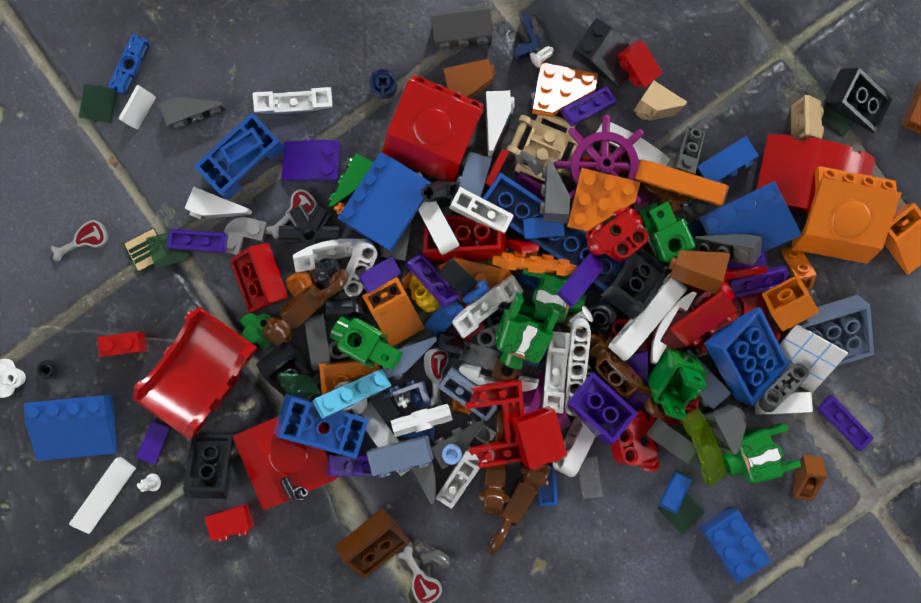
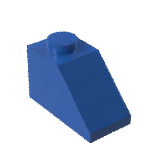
M456 301L445 309L440 306L424 326L437 337L439 331L445 332L452 324L454 318L464 308Z

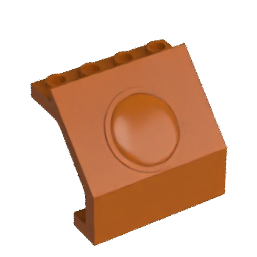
M818 166L815 170L816 192L805 227L801 231L802 235L792 239V250L868 264L884 247L902 192H897L896 181Z

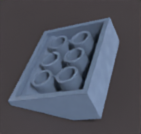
M859 295L819 306V313L797 324L848 352L837 366L874 355L870 304ZM792 328L786 329L785 335H787Z

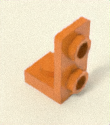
M792 247L782 249L781 255L794 276L799 275L806 288L811 289L817 274L804 252L792 250Z

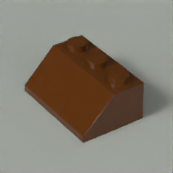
M382 508L335 546L343 563L365 579L411 541L392 516Z

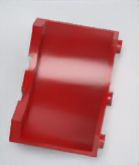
M768 134L757 189L775 181L789 210L804 212L808 216L816 192L815 170L818 166L872 176L875 158L864 151L856 153L852 151L851 146L812 137H806V140L793 139V135Z
M200 306L186 314L184 318L185 323L172 346L167 347L163 353L164 357L143 381L139 380L133 388L135 391L132 397L133 400L189 440L206 424L207 416L212 411L215 412L240 379L242 375L240 373L241 369L249 364L257 349L255 345Z

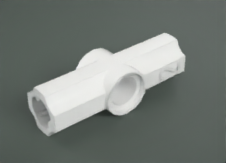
M448 404L410 413L411 415L392 420L391 424L395 437L414 431L420 432L433 428L434 425L446 423L453 419Z

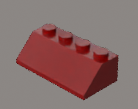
M463 215L444 217L460 246L442 255L425 224L423 254L430 263L447 262L454 257L470 261L492 260L494 256L506 253L505 233Z

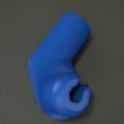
M487 281L478 282V289L463 296V302L468 305L487 294L490 289Z

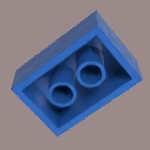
M732 506L698 527L729 576L737 583H740L771 562L740 512Z

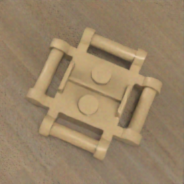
M525 115L520 116L519 126L511 145H508L506 151L514 156L520 154L522 150H519L518 146L526 127L529 126L532 130L523 151L535 157L541 167L547 165L548 159H551L553 163L561 161L568 143L573 145L567 160L571 161L578 143L568 134V130L575 128V126L571 127L566 119L557 115L552 117L538 115L536 120H532ZM546 119L567 128V132L564 133L544 125L541 121ZM517 163L514 171L518 173L521 171L545 181V178H542V172L535 175L529 166ZM556 169L558 174L571 178V169Z

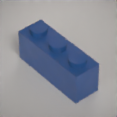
M747 136L698 165L695 175L722 183L721 179L724 177L730 179L738 174L737 169L743 166L746 169L754 164L753 159L759 155Z

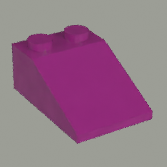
M545 370L530 376V378L539 379V383L536 389L523 392L524 414L543 408ZM563 407V413H556L560 430L572 425Z

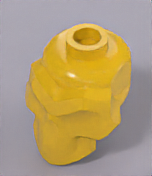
M413 275L409 288L412 290L411 298L425 312L436 311L441 304Z

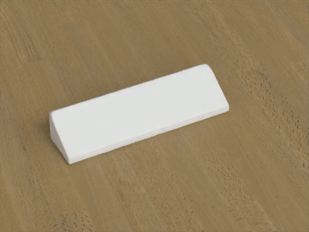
M121 457L116 458L69 525L90 534L136 470V467Z

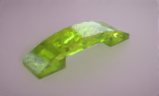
M697 408L687 413L686 419L682 420L687 434L692 437L703 466L700 469L706 485L710 486L725 478V468L714 434L704 415Z

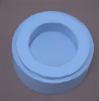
M448 444L443 448L442 458L447 464L454 465L461 460L462 451L459 446Z

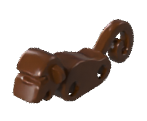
M629 171L616 172L621 178L627 179ZM640 182L639 191L647 197L657 199L659 201L658 205L668 202L674 215L690 200L689 196H678L679 193Z
M340 269L335 272L329 279L330 286L326 289L319 290L312 284L287 302L279 312L280 319L269 318L267 320V324L262 329L264 336L274 345L290 342V329H295L303 324L326 302L327 298L333 296L344 286L349 277L346 270Z
M603 332L592 334L589 357L597 359L595 365L598 374L619 394L626 398L633 396L636 392L649 396L650 398L645 401L647 412L656 418L664 415L665 412L662 405L656 403L657 407L654 405L655 402L649 386L643 384L642 379L635 373L627 361H623L609 348L612 336ZM599 367L603 368L605 370V373H603ZM620 386H622L626 390V392L622 391Z
M502 407L497 408L495 441L489 440L488 443L503 440ZM507 464L486 467L484 487L486 489L478 494V499L483 501V512L485 514L499 515L503 511L504 503L510 501V497L504 494L503 491Z
M549 463L544 464L542 468L532 470L528 467L521 468L523 476L516 482L509 494L510 501L504 503L503 511L498 515V518L502 519L503 523L499 532H495L488 543L486 550L489 554L494 555L499 550L510 526L515 527L519 523L536 496L538 489L542 486H549L547 481L550 470Z

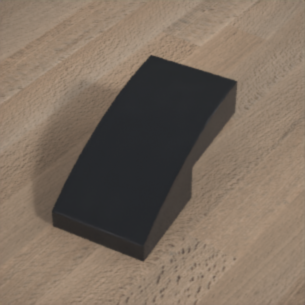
M453 258L438 271L463 296L478 283Z

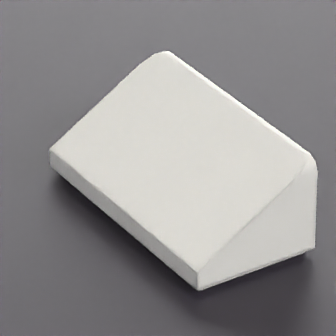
M137 85L119 116V120L138 130L156 97Z

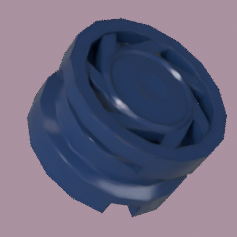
M378 69L370 76V87L376 97L387 99L392 97L397 91L396 77L388 69Z

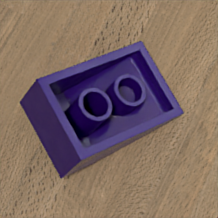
M304 140L284 142L282 181L338 183L342 156L340 141Z
M595 373L590 374L567 402L589 430L605 445L614 444L638 414Z

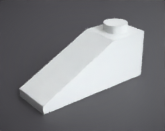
M193 187L185 209L190 211L189 215L201 219L202 216L205 218H221L252 214V211L246 207Z
M461 187L449 207L469 219L502 233L506 232L514 216Z
M471 446L467 447L461 460L455 465L435 498L451 509L480 469L477 466L480 462L475 454L471 455L468 451V448H471Z

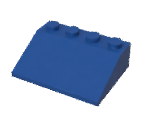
M380 152L338 216V219L350 229L392 251L425 200L421 196V189L431 182Z
M775 181L699 218L708 236L748 234L762 237L761 250L764 252L802 235Z
M760 307L751 310L716 330L704 343L734 399L751 406L760 399L789 366Z
M113 394L24 403L25 425L37 461L117 453Z

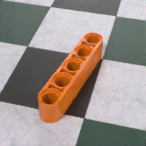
M643 159L639 162L635 176L637 181L720 206H724L729 190L728 185Z

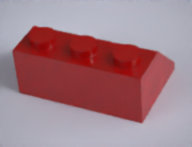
M269 243L250 246L229 259L249 314L278 304L288 298L287 290L281 279L280 271L277 268Z
M722 290L672 326L670 330L686 346L690 344L695 346L703 340L701 336L706 332L712 334L718 330L720 322L723 320L729 322L736 317L737 314L735 312L738 308L725 291Z

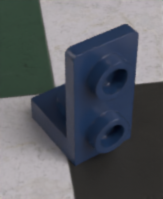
M525 13L521 14L520 22L529 44L524 42L516 46L513 54L516 62L530 57L531 52L537 53L540 47L539 38L537 35L534 36L532 31L533 23L530 17L527 18Z
M415 380L404 383V388L400 389L398 385L389 388V393L382 395L383 399L409 391L411 402L415 408L431 404L424 381L416 383Z

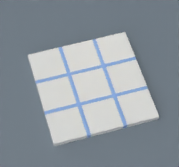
M796 324L779 344L789 364L780 376L785 374L794 364H804L809 370V376L800 387L813 393L844 359L848 352ZM794 373L796 377L800 378L797 373Z

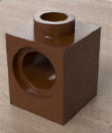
M495 358L492 378L501 380L519 379L521 369L512 368L511 375L504 376L501 369L505 364L500 359Z

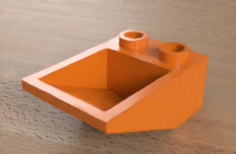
M915 203L902 205L896 210L884 244L907 275L921 265V210Z
M398 277L362 296L381 331L388 335L387 341L391 346L425 329ZM391 287L397 288L396 294L390 293ZM374 296H378L380 298L379 303L376 304L373 302Z

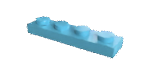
M380 369L315 398L313 403L320 417L324 419L389 389L391 384L383 369Z

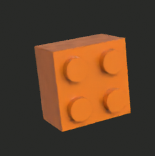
M799 275L762 293L771 315L782 331L792 328L820 312Z

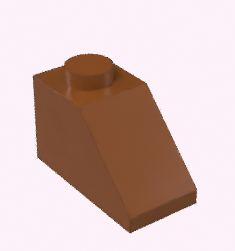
M803 455L800 459L801 467L796 468L793 498L813 501L826 480L827 473L823 458Z

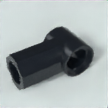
M437 180L435 183L426 184L421 189V196L424 197L426 202L444 199L453 200L459 187L456 182Z
M358 295L350 296L347 300L327 299L326 317L343 316L349 320L353 318L363 320L365 318V300Z

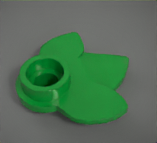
M266 313L259 316L255 314L245 315L240 320V323L245 327L241 336L250 343L258 342L262 350L267 349L271 342L264 336L261 322L273 317Z

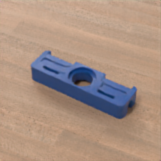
M135 34L131 35L108 84L110 89L122 95H127L126 91L143 62L141 59L148 47L147 45L150 46L147 39L143 37L141 39ZM127 61H134L133 68L125 69Z

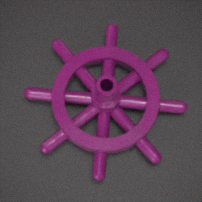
M607 114L602 117V132L591 134L585 139L575 128L568 130V134L578 143V146L573 153L571 161H555L553 164L556 169H571L572 179L576 186L580 174L579 169L581 168L617 177L620 176L614 170L629 171L627 179L635 181L639 159L633 144L643 136V130L638 129L628 139L617 133L610 132V116ZM601 141V156L592 148L591 144ZM609 141L620 146L610 156ZM583 151L595 162H580ZM626 152L630 163H618L615 161ZM576 188L569 193L570 203L574 199ZM638 196L636 198V202H634L635 205H638L641 202V199Z

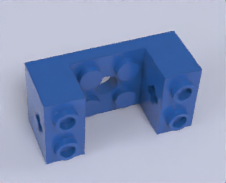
M252 112L196 163L194 167L221 196L229 200L243 188L239 181L266 156L272 161L285 147ZM253 127L264 144L230 166L219 149Z
M286 393L273 433L279 438L357 459L369 419L348 411H339L322 419L314 403ZM322 422H327L329 425V429L325 433H320L318 430Z

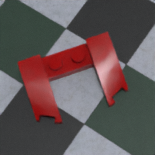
M510 379L471 387V390L474 392L470 402L465 403V409L502 404L505 438L502 441L468 448L471 455L475 454L480 462L477 466L484 468L521 462L522 457L511 419L524 415L522 381Z

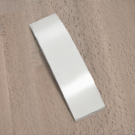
M331 87L311 88L312 91L273 93L272 91L253 93L254 112L288 114L328 109L333 107Z
M610 122V132L617 133L626 139L634 134ZM602 124L597 132H602ZM640 138L633 144L639 161L643 159L664 166L668 164L670 159L644 139ZM609 141V146L612 145L617 149L620 147L618 144Z
M336 239L309 246L293 255L295 271L301 272L315 269V263L326 257L329 259L351 257L356 244L361 239ZM370 248L365 249L363 253L368 252Z
M511 275L489 289V292L483 297L469 304L454 318L452 324L460 336L465 338L479 327L478 324L495 312L501 302L510 303L514 299L516 292L521 294L524 291L515 277Z
M691 292L681 298L660 321L651 345L650 360L652 364L658 362L667 346L660 342L676 312L679 310L685 313L697 293Z
M552 331L554 337L547 351L543 408L549 406L556 413H563L565 377L571 333Z
M462 363L459 368L461 374L477 385L504 381L481 375L482 367ZM521 375L518 379L522 381V392L536 389L539 383V379Z
M368 402L365 410L358 415L369 419L366 431L377 447L400 442L380 417L372 403Z

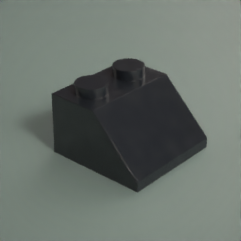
M283 342L256 364L262 377L284 397L286 393L292 394L316 374L301 353L290 342Z

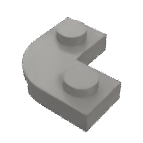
M239 217L229 222L224 230V233L228 234L226 253L239 254L244 238L263 242L268 223L247 217Z

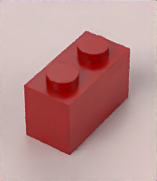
M634 41L617 55L620 60V66L628 72L630 82L636 87L645 88L663 73L644 41Z
M145 332L97 337L99 357L147 352Z
M248 503L215 512L205 517L211 541L217 539L218 542L230 539V535L237 534V536L248 534L249 530L254 526Z

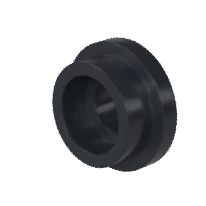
M44 360L38 364L36 372L41 379L49 380L56 376L57 365L51 360ZM47 366L50 367L49 373L46 372Z

